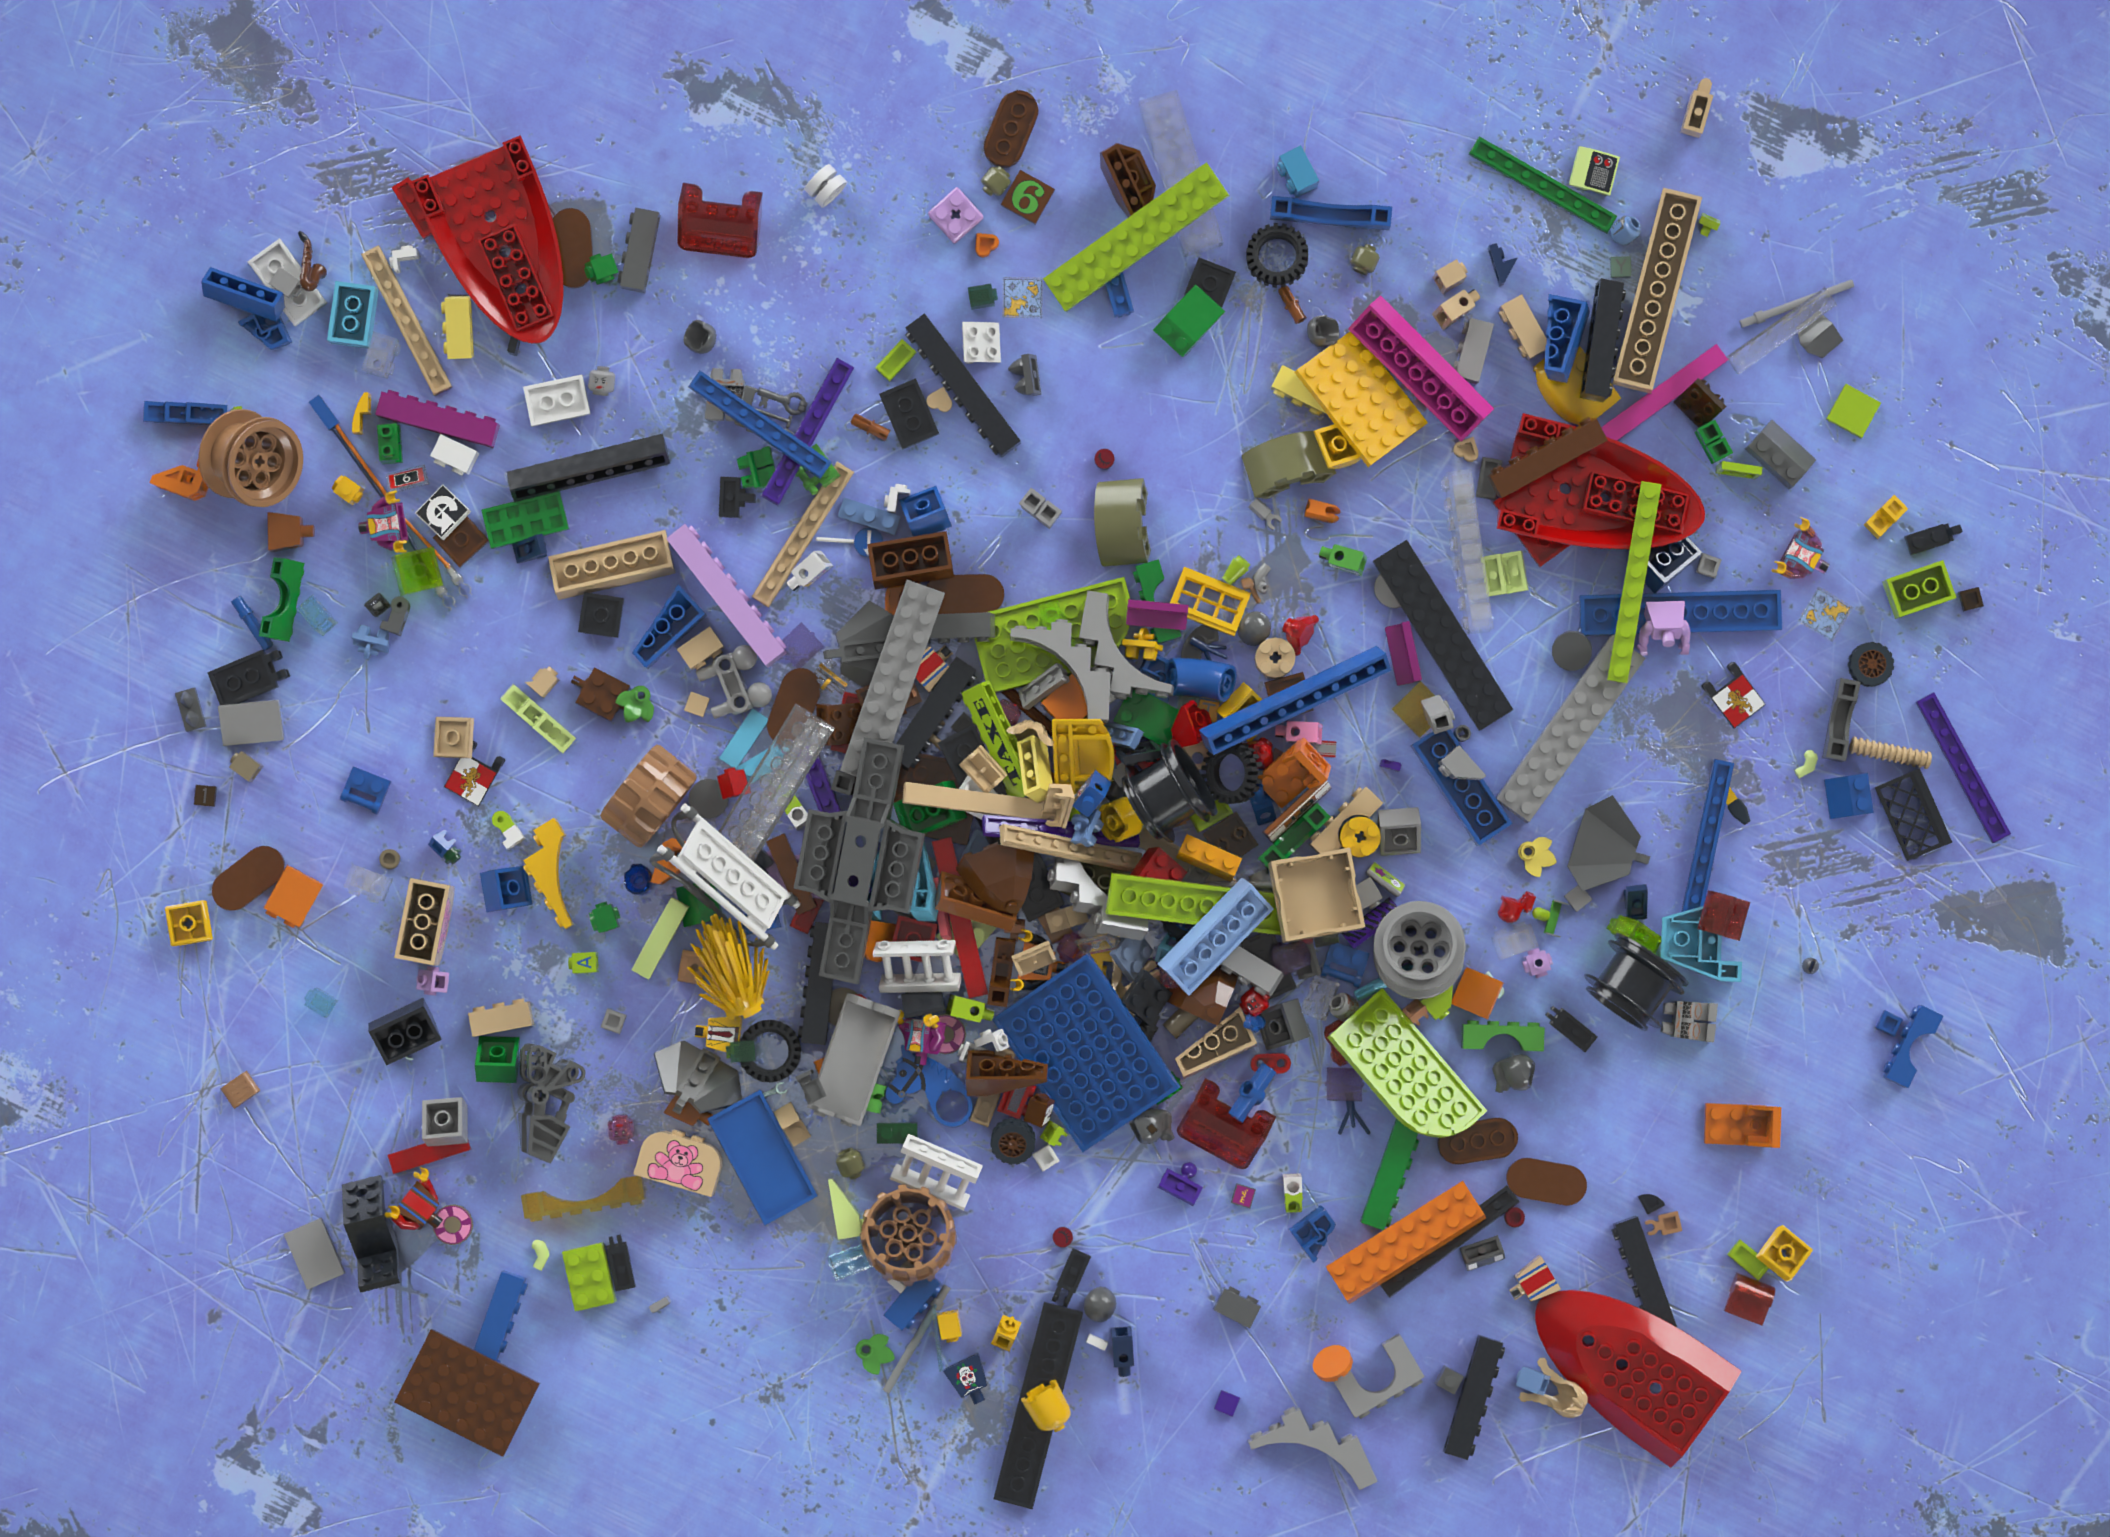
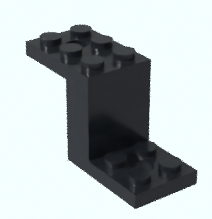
M378 1175L342 1184L343 1225L357 1258L358 1288L360 1293L400 1283L398 1241L389 1218L384 1216L386 1210L384 1206L382 1176Z

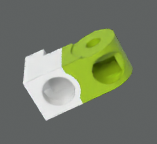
M789 790L780 796L778 800L794 827L800 830L806 825L808 813L793 791Z
M497 811L493 814V825L500 828L506 837V840L502 842L506 849L510 850L526 839L508 813Z
M1301 1173L1282 1174L1285 1212H1302Z

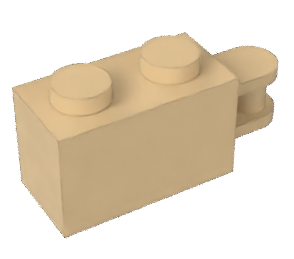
M1702 79L1698 84L1697 90H1694L1690 95L1680 133L1700 138L1703 134L1713 95L1709 94L1712 86L1710 79Z

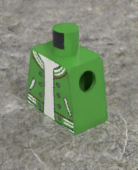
M1334 544L1332 549L1322 546L1319 553V558L1328 560L1330 567L1362 577L1367 561V556L1364 552ZM1340 555H1343L1344 558L1342 560H1337Z

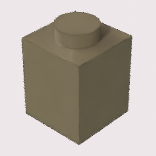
M242 751L239 754H234L230 760L232 764L229 766L230 769L248 782H253L264 767Z

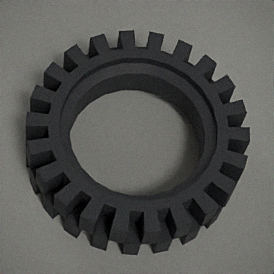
M1274 223V226L1271 227L1267 224L1263 230L1259 228L1257 230L1258 233L1252 235V239L1249 240L1248 248L1246 249L1247 266L1251 270V275L1253 277L1256 276L1258 282L1263 281L1265 286L1272 284L1273 288H1277V285H1281V288L1286 287L1287 283L1291 285L1295 279L1298 281L1308 265V245H1306L1305 238H1302L1299 231L1296 232L1294 227L1290 226L1288 228L1287 224L1282 223V226ZM1273 239L1286 240L1296 251V259L1292 266L1281 272H1273L1266 269L1259 260L1261 247Z
M1240 742L1215 755L1209 750L1206 753L1209 757H1204L1203 762L1207 763V765H1202L1201 770H1206V774L1201 775L1204 779L1207 778L1206 784L1210 787L1209 790L1213 794L1214 800L1225 804L1243 803L1248 801L1249 798H1253L1255 796L1254 792L1259 790L1256 784H1261L1262 779L1257 777L1258 775H1263V771H1258L1257 767H1261L1262 763L1255 761L1260 757L1258 754H1253L1255 750L1248 748L1249 745L1247 743ZM1229 754L1237 756L1243 763L1245 770L1244 781L1235 791L1227 789L1219 776L1220 764Z
M759 1021L751 1025L743 1033L739 1041L738 1058L742 1068L752 1078L761 1082L771 1083L785 1079L794 1072L801 1058L799 1038L790 1026L781 1021ZM762 1033H777L784 1038L788 1045V1057L785 1063L777 1069H762L753 1061L751 1046L757 1036Z

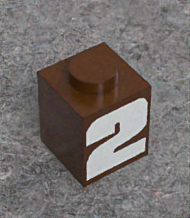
M1035 1094L1029 1099L1024 1121L1041 1128L1050 1121L1055 1100L1050 1099L1046 1094Z

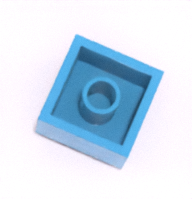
M1301 145L1279 156L1276 168L1281 178L1285 177L1287 181L1285 185L1290 195L1294 194L1295 198H1298L1317 188L1319 179Z

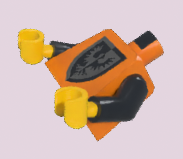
M1021 929V931L1025 932V937H1018L1019 940L1024 941L1023 951L1047 941L1042 936L1031 933V931ZM1056 961L1021 977L1018 975V979L1010 980L1016 982V987L1010 988V990H1034L1051 979L1052 972L1060 973L1063 971L1066 962Z

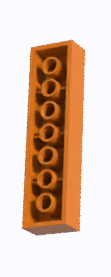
M1461 1181L1330 1263L1326 1268L1347 1302L1351 1304L1485 1220L1486 1217L1464 1181Z

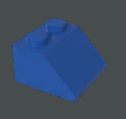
M937 486L899 499L913 537L936 533L952 527Z
M1868 773L1824 779L1830 819L1874 813Z
M523 866L495 869L480 873L486 913L533 905L528 875Z

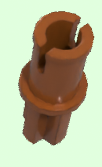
M1286 285V287L1279 288L1278 293L1286 305L1285 309L1289 311L1295 324L1306 320L1307 317L1298 304L1299 300H1295L1289 287Z
M854 414L851 420L852 425L866 431L867 435L870 433L883 441H886L891 431L875 423V420L871 421L859 414Z

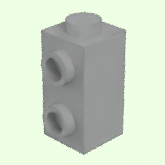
M1437 695L1421 701L1425 719L1434 734L1454 728L1452 720H1455L1452 709L1449 708L1447 700L1443 701L1441 696Z

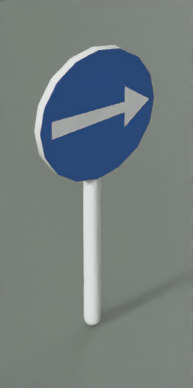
M869 527L860 530L855 535L854 540L816 537V541L853 543L856 551L861 556L869 557L867 544L883 542V537L879 531Z

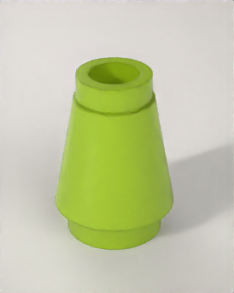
M1240 555L1236 558L1233 557L1222 578L1232 585L1233 582L1249 570L1250 563Z

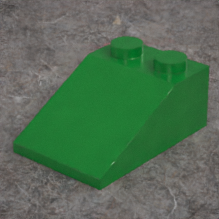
M1195 285L1160 321L1153 331L1181 357H1184L1226 311L1199 286Z
M1133 690L1132 698L1126 697V700L1122 702L1113 720L1114 723L1140 729L1144 732L1142 738L1149 741L1153 740L1159 746L1161 743L1168 744L1173 739L1171 729L1179 710L1149 693L1141 695L1135 693L1136 690Z
M954 780L934 785L957 789ZM903 799L893 804L902 826L908 830L925 834L967 818L965 811L902 803Z

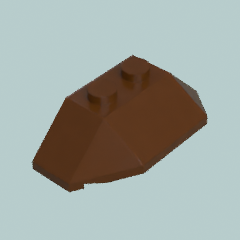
M1115 143L1100 152V168L1116 203L1127 217H1130L1154 199L1156 184L1140 150Z

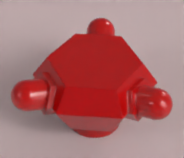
M1318 616L1288 618L1284 623L1282 630L1286 633V639L1293 647L1295 656L1301 654V648L1307 645L1314 633V625L1319 621Z
M1261 737L1259 740L1247 743L1249 745L1248 748L1255 750L1253 754H1258L1260 757L1255 760L1262 763L1261 767H1257L1258 769L1264 770L1273 762V744L1268 739Z

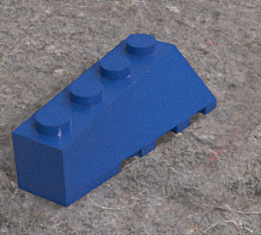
M1548 294L1549 307L1547 313L1548 325L1546 330L1547 343L1544 369L1548 379L1567 383L1590 310L1587 301Z
M678 584L632 654L646 669H649L707 615Z

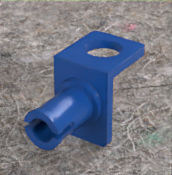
M1262 783L1256 784L1259 790L1254 792L1255 796L1253 798H1249L1258 826L1277 819L1270 796L1263 790ZM1263 813H1271L1268 818H1260Z

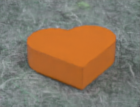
M976 233V254L982 258L987 257L992 250L997 249L999 239L993 234Z

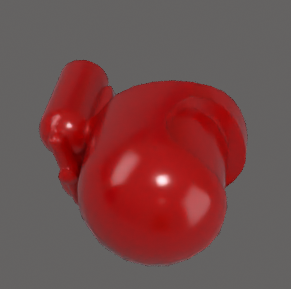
M1526 891L1525 895L1523 894L1519 900L1502 895L1500 898L1502 903L1498 910L1499 918L1507 923L1516 922L1522 910L1525 913L1532 910L1536 896L1529 891Z

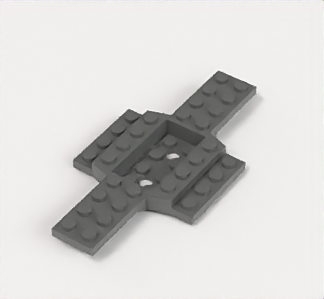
M864 738L853 798L848 811L827 813L808 809L794 889L812 892L830 903V919L819 976L859 984L873 911L889 909L907 914L910 913L925 833L908 830L891 819L904 745ZM884 828L883 836H882V842H881V847H880V852H879V857H878V863H877V868H876V873H875V878H874V884H873L871 899H870V903H869V901H868L867 899H868V895H869V889H870L871 878H872V874H873V868H874L875 857H876V852H877V847H878V842H879V837H880V831H881V829ZM860 835L866 838V845L864 847H859L856 844V839ZM855 875L859 880L856 887H851L848 883L849 877Z

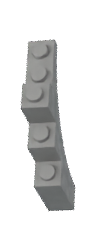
M1087 591L1079 639L1087 646L1098 644L1094 664L1096 668L1106 669V672L1111 673V670H1113L1110 692L1114 695V698L1126 700V697L1132 698L1133 690H1136L1135 693L1147 695L1148 692L1155 693V696L1160 698L1173 696V685L1156 681L1142 674L1118 650L1109 625L1108 594Z
M1058 619L1055 622H1051V630H1047V627L1042 626L1035 627V629H1027L1026 626H1015V629L1011 628V641L1025 642L1040 647L1063 662L1075 676L1083 691L1088 719H1101L1103 723L1108 724L1110 672H1106V669L1102 668L1090 671L1091 647H1087L1086 644H1075V647H1071L1072 623H1068L1064 619Z
M1055 857V865L1052 869H1049L1047 880L1050 881V889L1070 892V902L1073 903V911L1094 914L1093 924L1096 925V933L1136 940L1144 938L1148 933V919L1106 914L1108 895L1094 884L1083 869L1080 861Z
M1294 1406L1283 1411L1284 1415L1281 1418L1284 1424L1275 1423L1268 1427V1431L1253 1433L1250 1435L1251 1439L1247 1440L1252 1450L1267 1444L1282 1442L1299 1443L1314 1447L1340 1463L1351 1475L1359 1490L1378 1482L1356 1435H1346L1338 1443L1328 1421L1324 1423L1323 1420L1312 1425L1313 1428L1309 1430L1300 1408L1295 1409Z

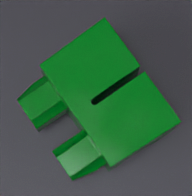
M1716 420L1703 425L1694 432L1711 464L1733 453L1725 437L1721 439L1723 433Z
M397 423L377 425L379 461L382 464L403 463L402 445L398 444L402 443L400 425H397Z
M770 446L746 452L747 455L737 459L739 470L750 468L751 475L741 477L743 488L754 487L755 489H761L766 487L775 471Z

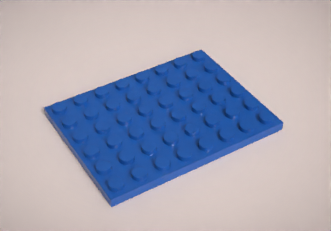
M1090 953L1084 955L992 1019L998 1029H1003L1008 1038L1009 1046L1020 1061L1027 1059L1048 1064L1047 1082L1036 1085L1042 1094H1046L1050 1099L1055 1100L1054 1112L1082 1153L1180 1088V1085L1129 1010L1122 1003V1000Z

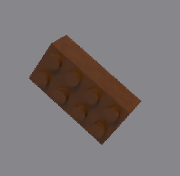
M947 531L867 544L875 590L905 585L906 580L919 583L954 577Z

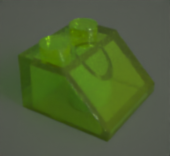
M434 546L391 557L400 596L443 586Z

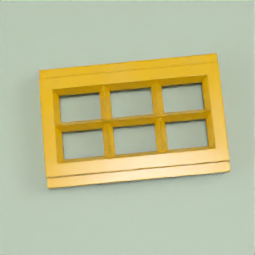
M1184 567L1170 603L1180 604L1178 600L1181 593L1196 598L1193 609L1188 607L1187 619L1234 637L1251 593ZM1186 580L1202 585L1198 595L1183 590ZM1206 587L1221 593L1218 603L1202 597ZM1225 595L1240 600L1237 610L1222 605ZM1200 601L1216 606L1213 616L1197 611ZM1220 608L1235 614L1232 624L1217 618Z

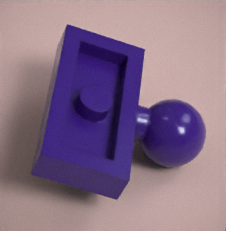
M1191 1162L1184 1163L1181 1167L1182 1176L1167 1168L1158 1188L1194 1206L1203 1189L1202 1186L1189 1180V1178L1194 1177L1197 1173L1195 1164Z

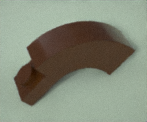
M996 937L987 1005L1007 1007L1013 968L1011 956L1015 952L1016 939Z

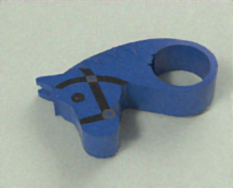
M901 1045L902 1057L896 1061L897 1074L886 1089L887 1100L897 1105L904 1101L907 1094L912 1095L924 1090L932 1112L939 1123L952 1128L965 1124L972 1115L973 1103L971 1097L967 1096V1089L963 1082L947 1067L927 1057L926 1065L914 1064L915 1053L906 1051L905 1046ZM949 1090L963 1094L968 1101L966 1116L954 1123L944 1121L937 1112L939 1098L943 1095V1092Z

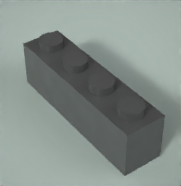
M635 208V212L630 214L629 224L632 227L631 232L626 234L625 244H628L627 252L624 251L622 255L623 271H619L618 283H620L622 289L646 293L661 217L659 212Z
M990 612L938 614L927 644H930L931 640H938V643H950V639H957L958 643H968L969 639H977V642H989V638H995V614Z

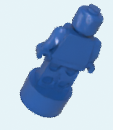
M1248 1014L1245 1017L1246 1021L1243 1023L1244 1028L1254 1031V1033L1262 1030L1266 1025L1265 1018L1262 1015L1253 1017Z

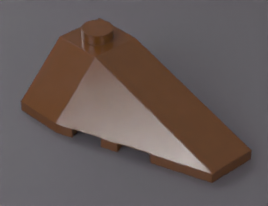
M968 1050L966 1068L967 1096H990L1047 1082L1048 1064L1027 1059L1020 1061L1012 1059L1011 1055L1003 1057L995 1055V1052L990 1050Z

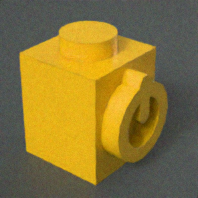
M345 475L339 476L332 486L333 492L352 506L358 503L363 496L362 492L364 489Z
M1002 1315L991 1344L1010 1352L1021 1322L1015 1320L1013 1316Z

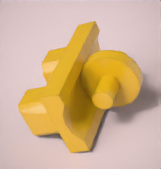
M1141 628L1139 633H1134V639L1139 640L1122 639V645L1126 647L1125 657L1128 659L1137 660L1139 650H1144L1143 659L1155 661L1158 651H1163V645H1158L1156 641H1148L1154 639V634H1149L1147 628Z

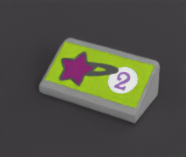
M1373 862L1365 872L1367 876L1371 877L1395 897H1399L1405 888L1403 882L1376 862Z

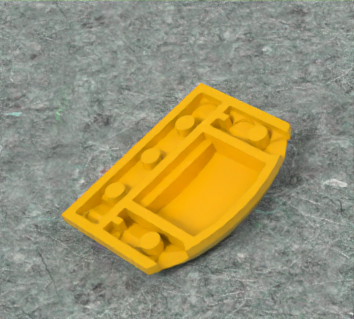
M1580 346L1567 383L1547 378L1544 369L1545 358L1533 367V371H1536L1537 386L1547 404L1565 421L1580 425L1579 422L1587 417L1597 419L1621 399L1614 387L1612 388L1611 396L1604 402L1580 398L1586 356Z
M1052 719L1055 784L1071 785L1075 795L1095 770L1111 781L1114 771V749L1110 734L1103 725L1102 720Z

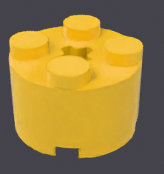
M1121 797L1100 807L1101 821L1104 823L1101 831L1107 839L1120 842L1141 832L1143 824L1127 797Z
M1352 818L1340 829L1339 841L1342 849L1350 848L1352 857H1366L1372 854L1380 844V830L1369 818ZM1362 832V836L1365 839L1358 843L1355 834Z

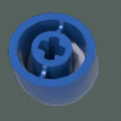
M1171 658L1169 660L1168 678L1169 684L1174 687L1173 696L1200 697L1225 702L1233 693L1237 678L1236 669L1233 665L1194 658Z

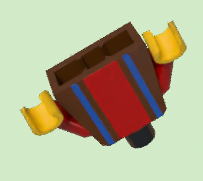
M420 1167L421 1175L418 1172H414L413 1176L420 1179V1181H416L398 1206H388L391 1209V1213L385 1212L384 1214L386 1218H392V1221L400 1229L421 1230L426 1222L437 1229L443 1221L441 1217L434 1213L440 1204L435 1189L428 1177L429 1171L426 1168Z

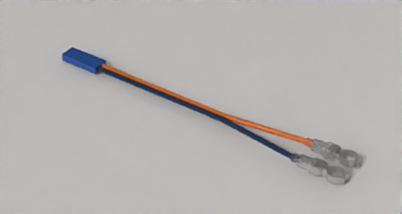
M317 395L309 401V404L327 429L334 432L381 498L384 497L387 493L341 430L339 427L340 422L322 397ZM405 518L406 525L444 564L453 584L459 586L461 583L464 584L462 575L449 562L447 563ZM407 530L408 541L428 575L436 595L440 598H443L445 595L447 596L448 591L446 587L430 573Z

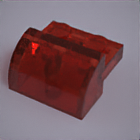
M1708 890L1698 930L1740 941L1750 902Z
M1736 1272L1723 1311L1763 1326L1769 1307L1772 1306L1775 1287Z

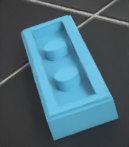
M752 708L719 759L737 769L766 726L768 718Z

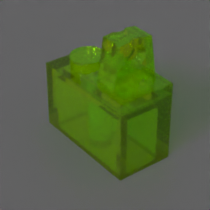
M1619 915L1618 919L1611 918L1606 928L1613 935L1620 933L1629 937L1654 954L1661 943V936L1640 921Z

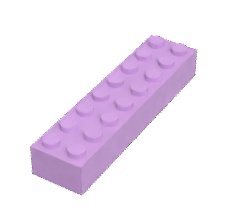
M684 524L667 537V541L766 667L769 668L787 654L784 650L787 646L779 636L775 638L772 635L774 630L767 621L762 622L760 620L762 614L754 604L751 607L747 602L750 599L742 589L738 591L735 588L737 583L729 573L724 574L723 570L725 567L717 557L713 559L710 556L713 552L704 541L702 543L698 541L700 535L692 525L688 528Z

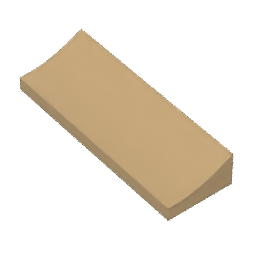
M666 530L548 556L554 590L558 600L583 595L584 592L592 593L675 574L669 542L666 539Z

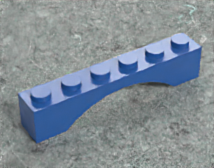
M1272 196L1270 220L1389 230L1391 227L1392 206L1339 205L1282 196Z

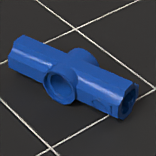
M1262 1063L1251 1080L1242 1083L1239 1088L1240 1096L1228 1114L1243 1123L1252 1108L1264 1101L1266 1095L1264 1090L1275 1076L1276 1071Z

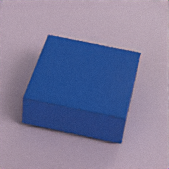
M1884 1010L1875 1028L1895 1037L1903 1019Z

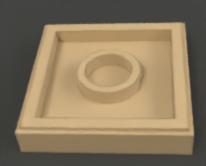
M436 717L433 757L472 758L474 718Z

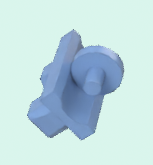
M360 625L357 633L353 632V645L359 646L358 652L364 653V659L369 660L371 655L378 656L379 651L388 653L390 649L388 631L380 629L377 632V636L372 637L369 636L371 628Z
M1098 809L1094 810L1089 817L1082 813L1073 815L1071 821L1075 825L1074 829L1076 831L1071 839L1072 843H1082L1085 847L1095 845L1097 839L1092 835V832H1099L1104 825L1099 819L1101 812Z

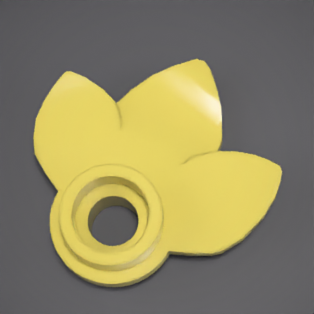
M1538 837L1533 842H1524L1519 846L1518 855L1524 861L1526 871L1531 875L1540 877L1542 867L1552 866L1557 863L1554 854L1548 850L1552 840ZM1526 848H1530L1532 851L1529 856L1524 853Z

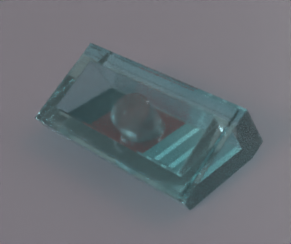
M862 1244L828 1257L829 1266L835 1280L873 1267L866 1258Z

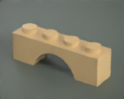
M1359 787L1351 795L1354 799L1349 804L1345 801L1338 809L1340 813L1335 818L1331 816L1324 823L1326 828L1321 833L1317 830L1310 838L1312 842L1309 845L1318 854L1339 850L1342 846L1339 841L1338 832L1343 821L1355 815L1370 818L1383 802L1367 787L1363 789Z

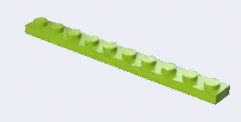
M1641 481L1608 681L1626 684L1628 682L1662 484Z

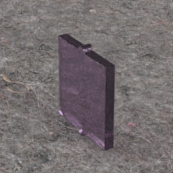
M802 622L782 640L787 646L784 649L786 651L785 659L789 660L796 668H802L824 645L814 636L815 633L810 632Z
M1327 1067V1081L1325 1082V1086H1327L1326 1100L1362 1101V1087H1364V1083L1354 1068Z

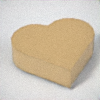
M944 387L931 393L926 399L927 405L931 409L938 408L942 412H948L952 408V401Z
M1474 437L1465 439L1462 442L1459 441L1453 447L1454 454L1457 457H1463L1467 462H1473L1478 458L1479 453Z

